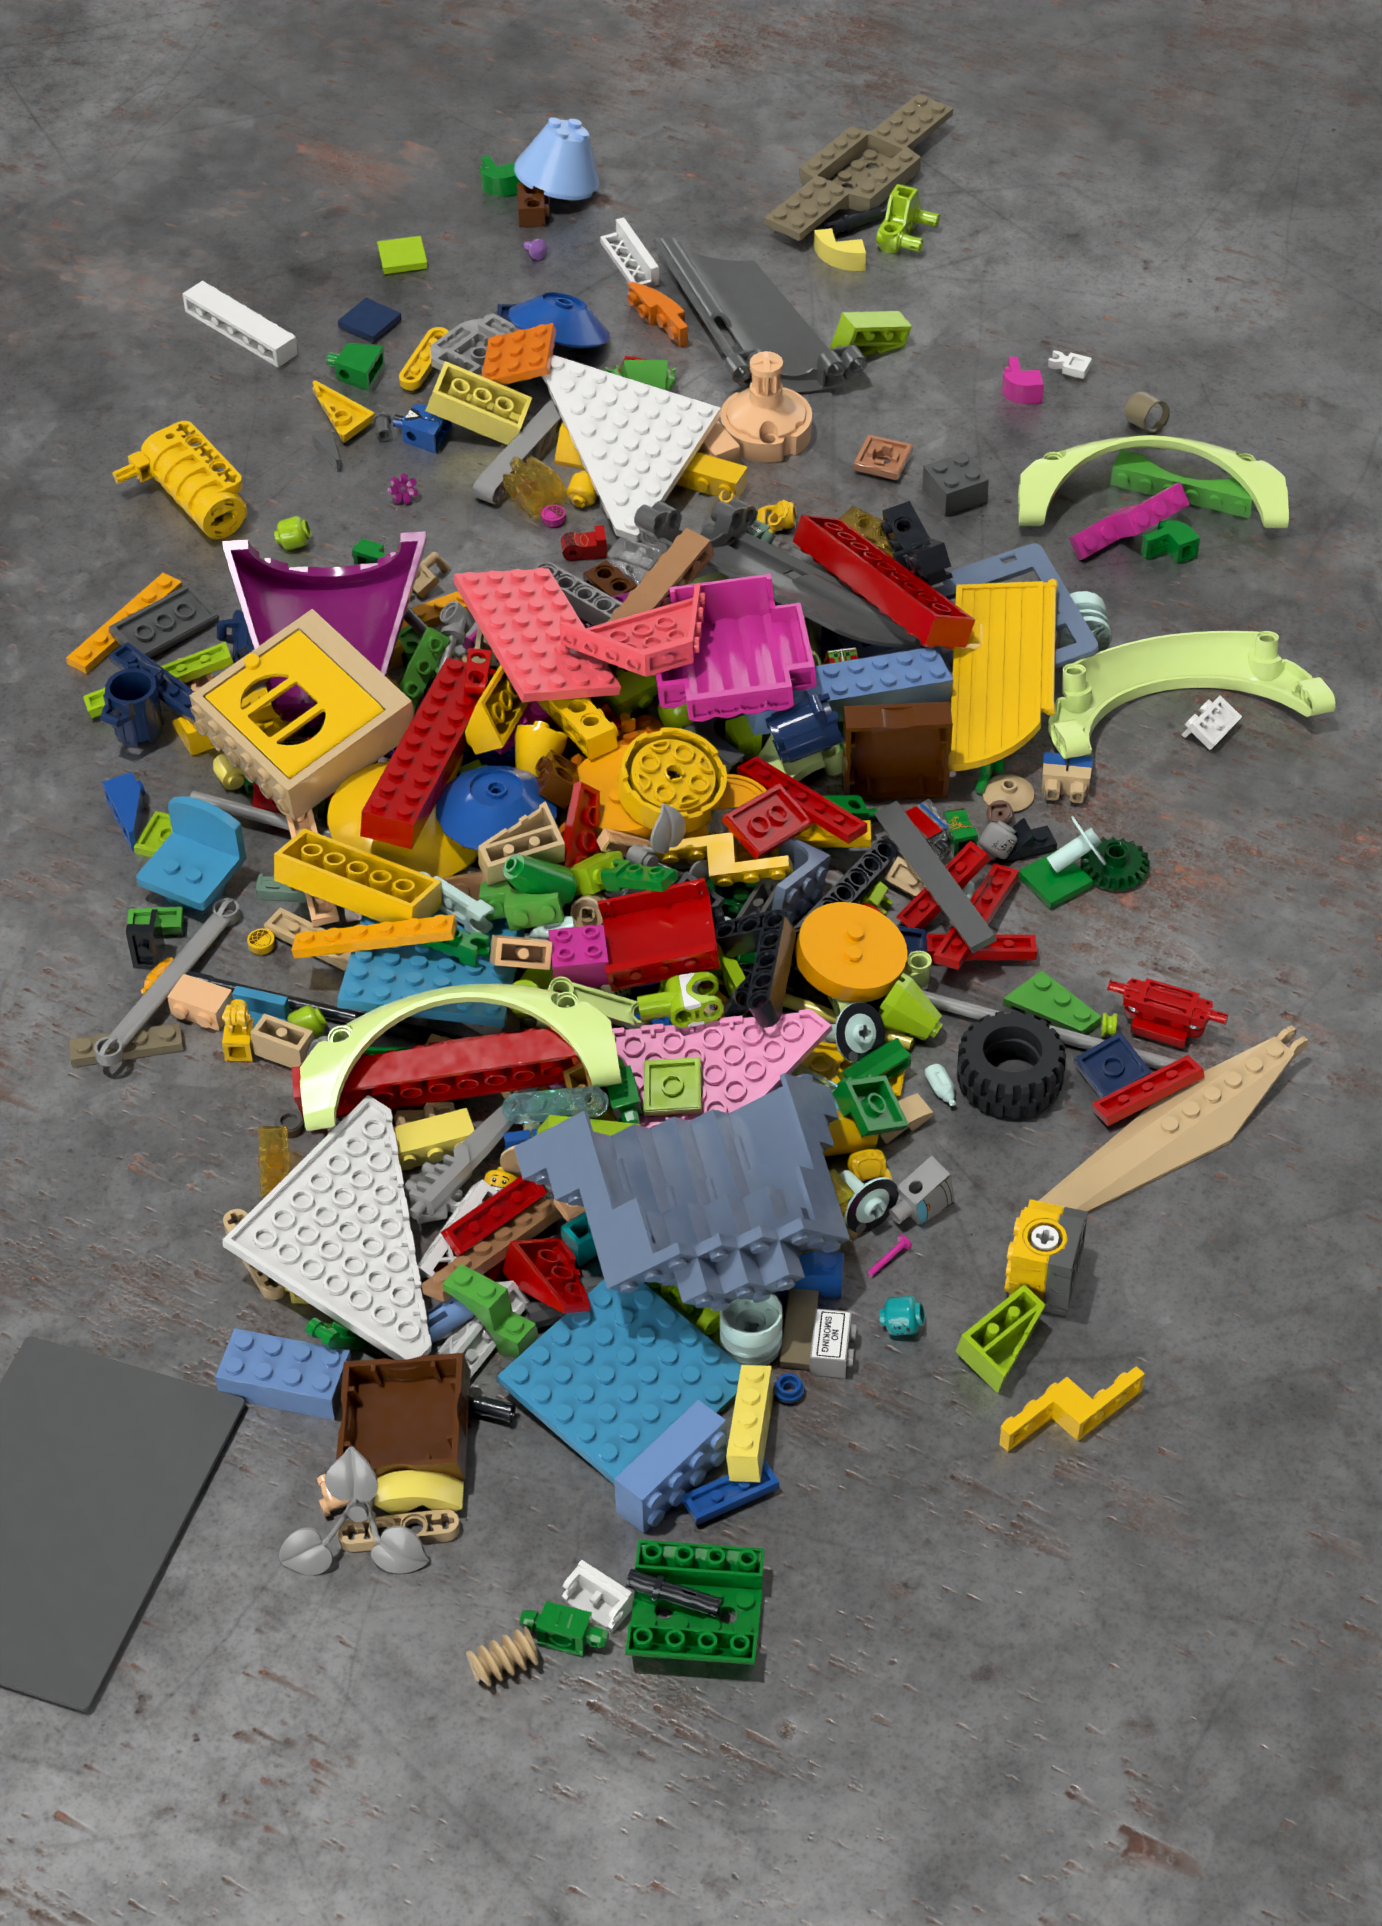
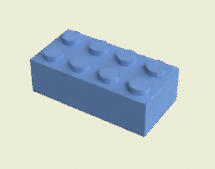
M234 1328L215 1376L217 1389L221 1392L242 1397L245 1403L335 1420L341 1405L344 1362L351 1361L350 1350L329 1348L324 1345Z
M697 1400L614 1479L616 1513L643 1534L651 1526L656 1527L672 1506L676 1507L682 1502V1495L686 1494L693 1486L697 1487L705 1479L706 1473L714 1466L718 1467L725 1460L727 1454L726 1420L700 1400Z

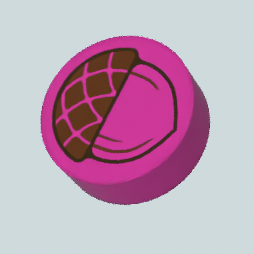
M559 505L546 506L541 512L542 522L548 527L561 526L566 520L565 510Z

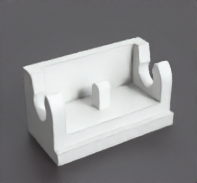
M583 1560L578 1563L576 1569L563 1584L566 1590L561 1596L562 1601L570 1607L592 1612V1621L610 1633H613L632 1611V1592Z

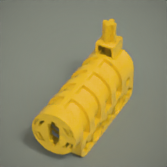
M180 421L153 433L145 440L141 451L128 456L129 465L112 472V476L117 484L136 477L141 483L154 477L177 504L185 510L188 516L197 523L200 529L212 539H223L232 535L238 530L248 514L245 501L237 494L243 489L240 473L189 421ZM196 443H200V444H201V445H199V446H192V445H194V444H196ZM220 468L225 469L224 471L216 472Z

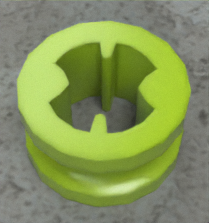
M1103 1012L1101 1037H1105L1108 1034L1112 1037L1116 1034L1117 1013L1108 1016L1106 1012Z

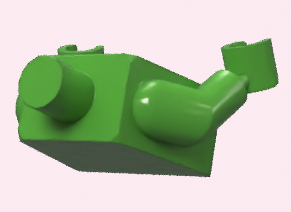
M624 360L620 372L618 365L614 366V370L605 367L606 372L671 392L676 383V367H672V370L667 369V360Z

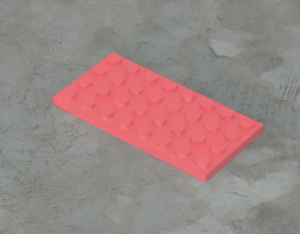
M549 568L514 569L512 571L492 570L489 572H466L454 575L453 583L522 702L620 694L621 685L605 661L561 645V622L565 621L581 628H586Z

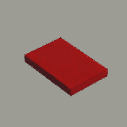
M780 783L727 813L721 820L756 860L809 829L814 823Z

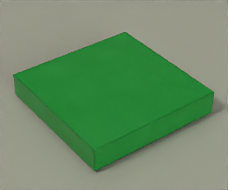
M1054 852L1019 870V879L1049 909L1093 887V880L1075 862L1057 873L1047 859Z

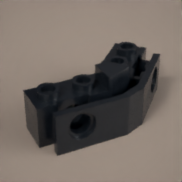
M910 501L882 510L883 521L880 522V526L893 551V559L930 586L953 578L952 573L945 571L946 568L952 567L945 543L929 537Z

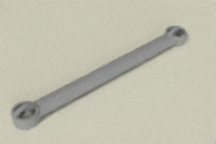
M230 898L217 900L212 906V915L108 1037H103L95 1043V1058L99 1064L114 1066L122 1061L124 1048L165 1001L182 975L187 974L227 926L234 925L239 921L240 912L237 901ZM225 910L234 911L231 914L223 915ZM108 1048L117 1049L115 1053L106 1055Z

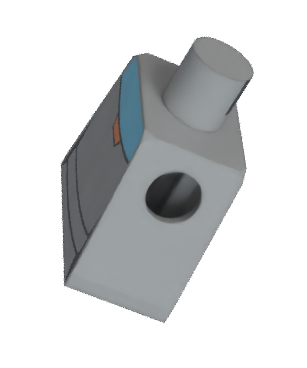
M933 1156L929 1157L898 1185L897 1191L900 1202L889 1209V1213L899 1224L909 1216L917 1224L925 1223L955 1203L951 1174Z

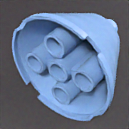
M553 117L549 118L545 127L517 158L514 165V172L517 178L527 187L533 189L535 186L544 190V195L559 199L581 200L591 197L594 191L597 192L600 185L589 133L581 126V121L577 119H569L567 121Z

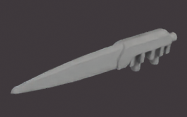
M538 1087L522 1089L490 1115L463 1143L460 1142L453 1149L454 1157L446 1154L443 1157V1165L439 1163L436 1165L429 1162L424 1163L422 1172L426 1173V1182L419 1181L416 1183L408 1180L404 1185V1190L408 1191L410 1195L411 1208L408 1211L412 1218L417 1219L422 1213L433 1216L472 1176V1171L513 1125Z

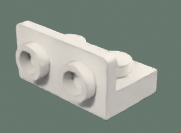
M1221 696L1213 702L1208 699L1198 710L1202 714L1199 717L1194 714L1184 724L1187 729L1181 735L1186 738L1192 732L1211 750L1242 716Z

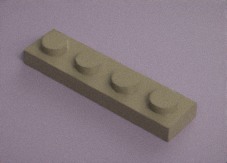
M180 1023L141 1028L124 1048L122 1060L184 1051ZM111 1033L69 1039L72 1067L98 1064L95 1058L94 1045L99 1039L108 1037ZM108 1048L106 1055L115 1053L117 1049Z

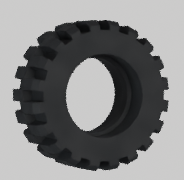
M1004 1011L996 1012L995 1016L988 1014L980 1018V1023L975 1021L968 1027V1030L962 1035L961 1043L959 1044L957 1081L960 1083V1090L965 1096L967 1095V1100L974 1106L978 1104L980 1110L987 1114L989 1111L993 1112L994 1116L1003 1118V1115H1008L1011 1119L1019 1118V1115L1024 1114L1028 1117L1034 1115L1036 1110L1043 1111L1049 1107V1103H1053L1057 1099L1064 1081L1066 1053L1064 1042L1059 1039L1060 1035L1054 1028L1049 1029L1050 1024L1043 1019L1039 1021L1035 1015L1029 1013L1022 1015L1020 1011H1012L1006 1014ZM1001 1057H1016L1027 1061L1033 1067L1021 1072H1007L994 1067L989 1062Z

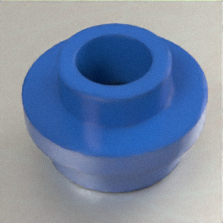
M783 1374L774 1384V1394L782 1402L793 1403L803 1396L804 1384L795 1374Z

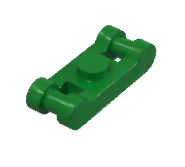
M312 1318L305 1328L307 1334L313 1338H320L322 1344L329 1348L362 1349L368 1342L336 1321H333L332 1324H327L317 1318Z

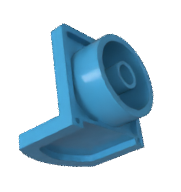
M186 796L173 797L167 804L173 832L136 875L137 883L142 888L164 896L175 907H183L186 910H205L223 895L226 883L247 859L241 823L227 812L208 802Z

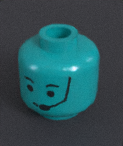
M914 1296L890 1297L886 1300L884 1308H881L879 1311L881 1326H886L888 1332L894 1336L916 1334L920 1326L925 1324L924 1306Z

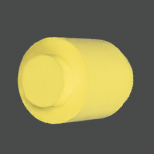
M225 753L218 755L214 759L213 771L224 788L236 790L244 784L245 775L243 770L239 766L234 767L229 762Z

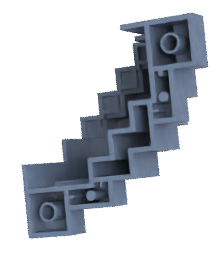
M786 1073L780 1075L782 1087L731 1113L712 1109L690 1121L672 1117L652 1128L633 1124L609 1136L594 1132L588 1111H582L514 1147L523 1180L536 1182L538 1185H549L552 1187L556 1201L568 1203L570 1206L578 1205L585 1208L607 1289L620 1291L621 1294L635 1292L638 1290V1285L645 1282H658L663 1286H677L682 1302L696 1305L697 1308L706 1307L712 1308L713 1311H720L728 1308L730 1302L736 1299L753 1300L754 1303L768 1300L771 1297V1293L789 1290L795 1286V1282L805 1278L799 1259L801 1256L800 1252L806 1249L823 1250L824 1253L838 1250L841 1247L840 1244L850 1240L824 1158L825 1150L834 1146L829 1123L839 1119L830 1088Z

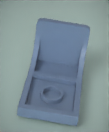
M792 838L780 845L778 857L788 855L795 871L776 885L772 910H783L791 924L822 899L830 860L829 854L796 838Z

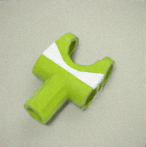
M709 972L689 973L671 977L666 982V992L637 997L641 1021L670 1016L672 1023L679 1028L713 1022L722 1016L724 1010L721 999L713 996L719 989L717 977ZM705 980L714 983L708 989L700 988L699 984ZM710 1004L718 1006V1009L713 1013L703 1011Z

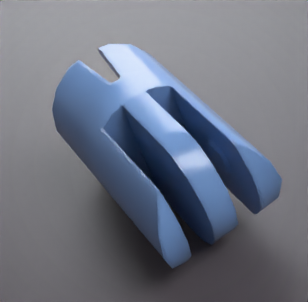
M453 1296L446 1302H441L426 1312L431 1342L438 1341L475 1315Z

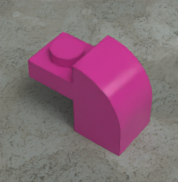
M1018 356L1008 357V367H1004L1002 378L1003 395L1010 401L1020 404L1042 403L1044 384L1040 370L1021 371Z

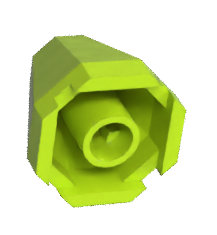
M903 973L900 980L895 983L880 1006L879 1014L884 1028L925 1041L929 1036L935 1038L943 1026L939 1022L942 1015L916 982Z

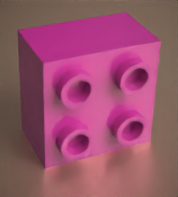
M603 925L548 930L549 941L552 942L551 963L553 979L556 977H566L573 983L590 988L609 985L605 971V965H609Z

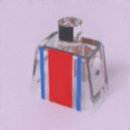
M927 799L905 813L940 859H944L951 852V847L948 845L950 826L934 804Z

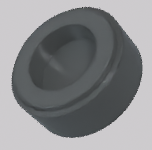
M285 1110L279 1113L275 1119L276 1131L285 1138H293L301 1134L304 1130V1121L301 1113L296 1110Z

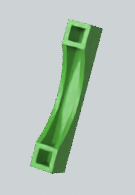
M1120 449L1112 466L1110 485L1156 495L1175 483H1181L1189 504L1250 518L1255 506L1248 492L1234 477L1219 480H1198L1182 477L1158 467L1144 454Z

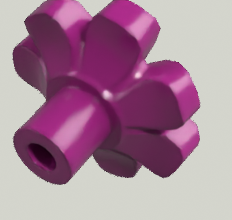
M405 473L400 475V479L395 476L391 478L390 482L393 486L388 488V494H395L393 501L400 503L403 499L405 504L411 503V496L416 497L418 495V489L413 488L417 481L414 478L408 480V475Z

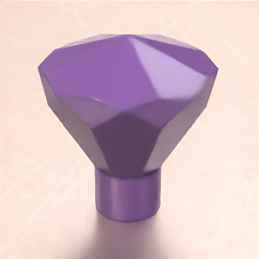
M535 239L532 242L526 241L524 243V248L537 261L543 259L547 254V243L542 239Z

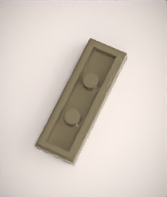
M789 1289L780 1368L810 1370L815 1311L818 1307L819 1291Z

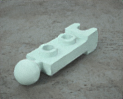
M420 872V873H422V874H425V875L430 876L429 873ZM434 877L442 881L440 910L448 915L455 914L456 920L465 925L464 930L469 933L476 931L486 934L493 928L492 923L485 918L487 914L494 912V908L481 899L476 901L440 877Z

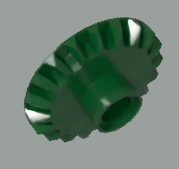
M1114 836L1109 840L1104 837L1101 838L1100 841L1102 843L1096 846V848L1106 861V865L1102 864L1093 850L1083 855L1080 860L1081 869L1093 880L1094 885L1112 891L1128 890L1140 885L1147 878L1150 870L1148 853L1143 852L1142 846H1136L1134 840L1127 842L1124 837L1120 840H1116Z

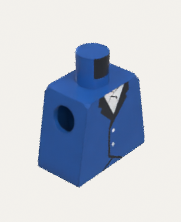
M415 404L407 415L395 414L393 427L402 429L403 441L432 453L438 451L452 428L451 421L426 412L427 405Z

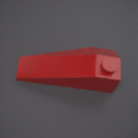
M562 1238L510 1241L502 1272L510 1281H514L517 1284L519 1290L562 1313L588 1312L591 1306L585 1287L580 1284V1271L575 1267V1254Z

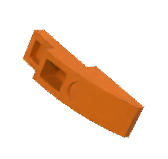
M629 282L627 300L638 311L640 317L644 318L650 326L658 323L659 327L663 328L668 333L669 338L674 340L679 347L688 345V326L685 324V311L663 293L643 284Z

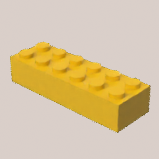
M305 828L274 853V881L369 917L380 923L385 921H404L410 918H428L441 908V880Z

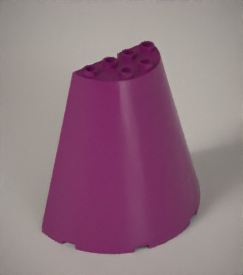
M426 531L401 532L398 551L390 552L379 558L378 563L344 567H289L288 563L272 558H265V561L259 558V551L250 544L249 540L223 541L224 553L254 649L313 609L385 677L387 676L425 551ZM273 677L265 683L267 691H271L288 678ZM294 685L271 702L274 712L280 716L281 720L292 722L318 704L299 685ZM320 713L305 725H310L312 729H320L326 718V713Z

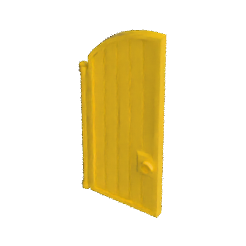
M1050 579L1048 582L956 585V606L973 617L975 623L966 648L955 647L953 651L951 697L953 728L951 752L949 754L950 772L982 767L1007 757L1024 746L1041 729V712H1045L1046 715L1055 714L1057 580Z

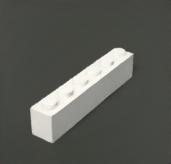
M204 281L182 293L185 312L279 368L298 355L296 336Z

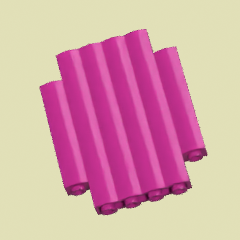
M771 574L701 583V593H705L706 601L699 653H694L692 664L655 674L660 707L676 708L686 704L689 720L702 722L715 716L730 718L740 713L758 714L767 709L783 711L794 706L793 690L804 691L817 686L815 664L801 603L775 606ZM695 584L669 587L671 604L693 598Z

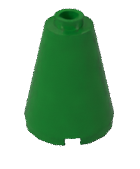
M521 854L512 855L504 864L503 874L517 891L527 894L558 892L562 907L566 902L570 904L573 900L577 880L567 867Z

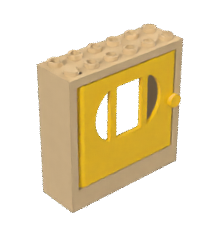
M313 609L189 695L192 704L190 710L195 717L196 722L194 725L197 731L203 736L206 734L216 750H222L234 767L239 766L243 770V774L249 782H255L262 794L267 799L272 798L280 812L284 815L288 814L294 821L335 792L340 784L350 775L372 765L398 746L414 717L412 701ZM273 677L288 678L246 709H241L242 699ZM294 685H299L318 704L272 737H268L249 717ZM320 713H326L322 729L312 739L297 745L279 744Z

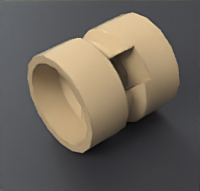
M599 891L595 894L583 895L577 899L570 911V916H573L575 926L603 925L597 901L610 899V897H607L605 892Z

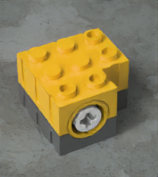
M1029 1200L1028 1207L1021 1210L1020 1218H1016L1013 1235H1015L1014 1240L1010 1242L1008 1248V1263L1005 1273L1007 1278L1004 1291L1009 1292V1296L1025 1284L1045 1304L1043 1312L1067 1316L1084 1247L1088 1211L1069 1207L1063 1208L1060 1205Z

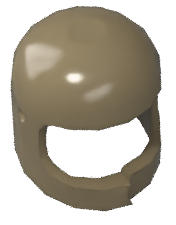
M1140 391L1129 397L1125 404L1124 413L1129 422L1153 434L1166 426L1170 416V409L1164 401L1147 392ZM1158 403L1163 410L1162 417L1159 422L1157 421L1153 427L1148 429L1145 426L1147 414Z

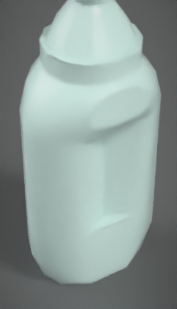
M573 916L564 917V922L534 927L530 933L524 934V938L549 940L548 930L575 927Z
M940 1064L928 1066L925 1069V1076L935 1094L943 1099V1101L948 1102L950 1106H955V1086L945 1068Z

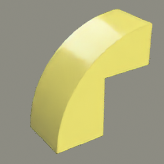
M832 229L814 230V250L825 263L847 271H866V251L862 239L836 242Z
M416 1470L397 1471L377 1477L378 1490L374 1497V1505L391 1515L404 1514L421 1505L431 1510L450 1509L456 1512L462 1509L464 1482L455 1477L437 1472Z

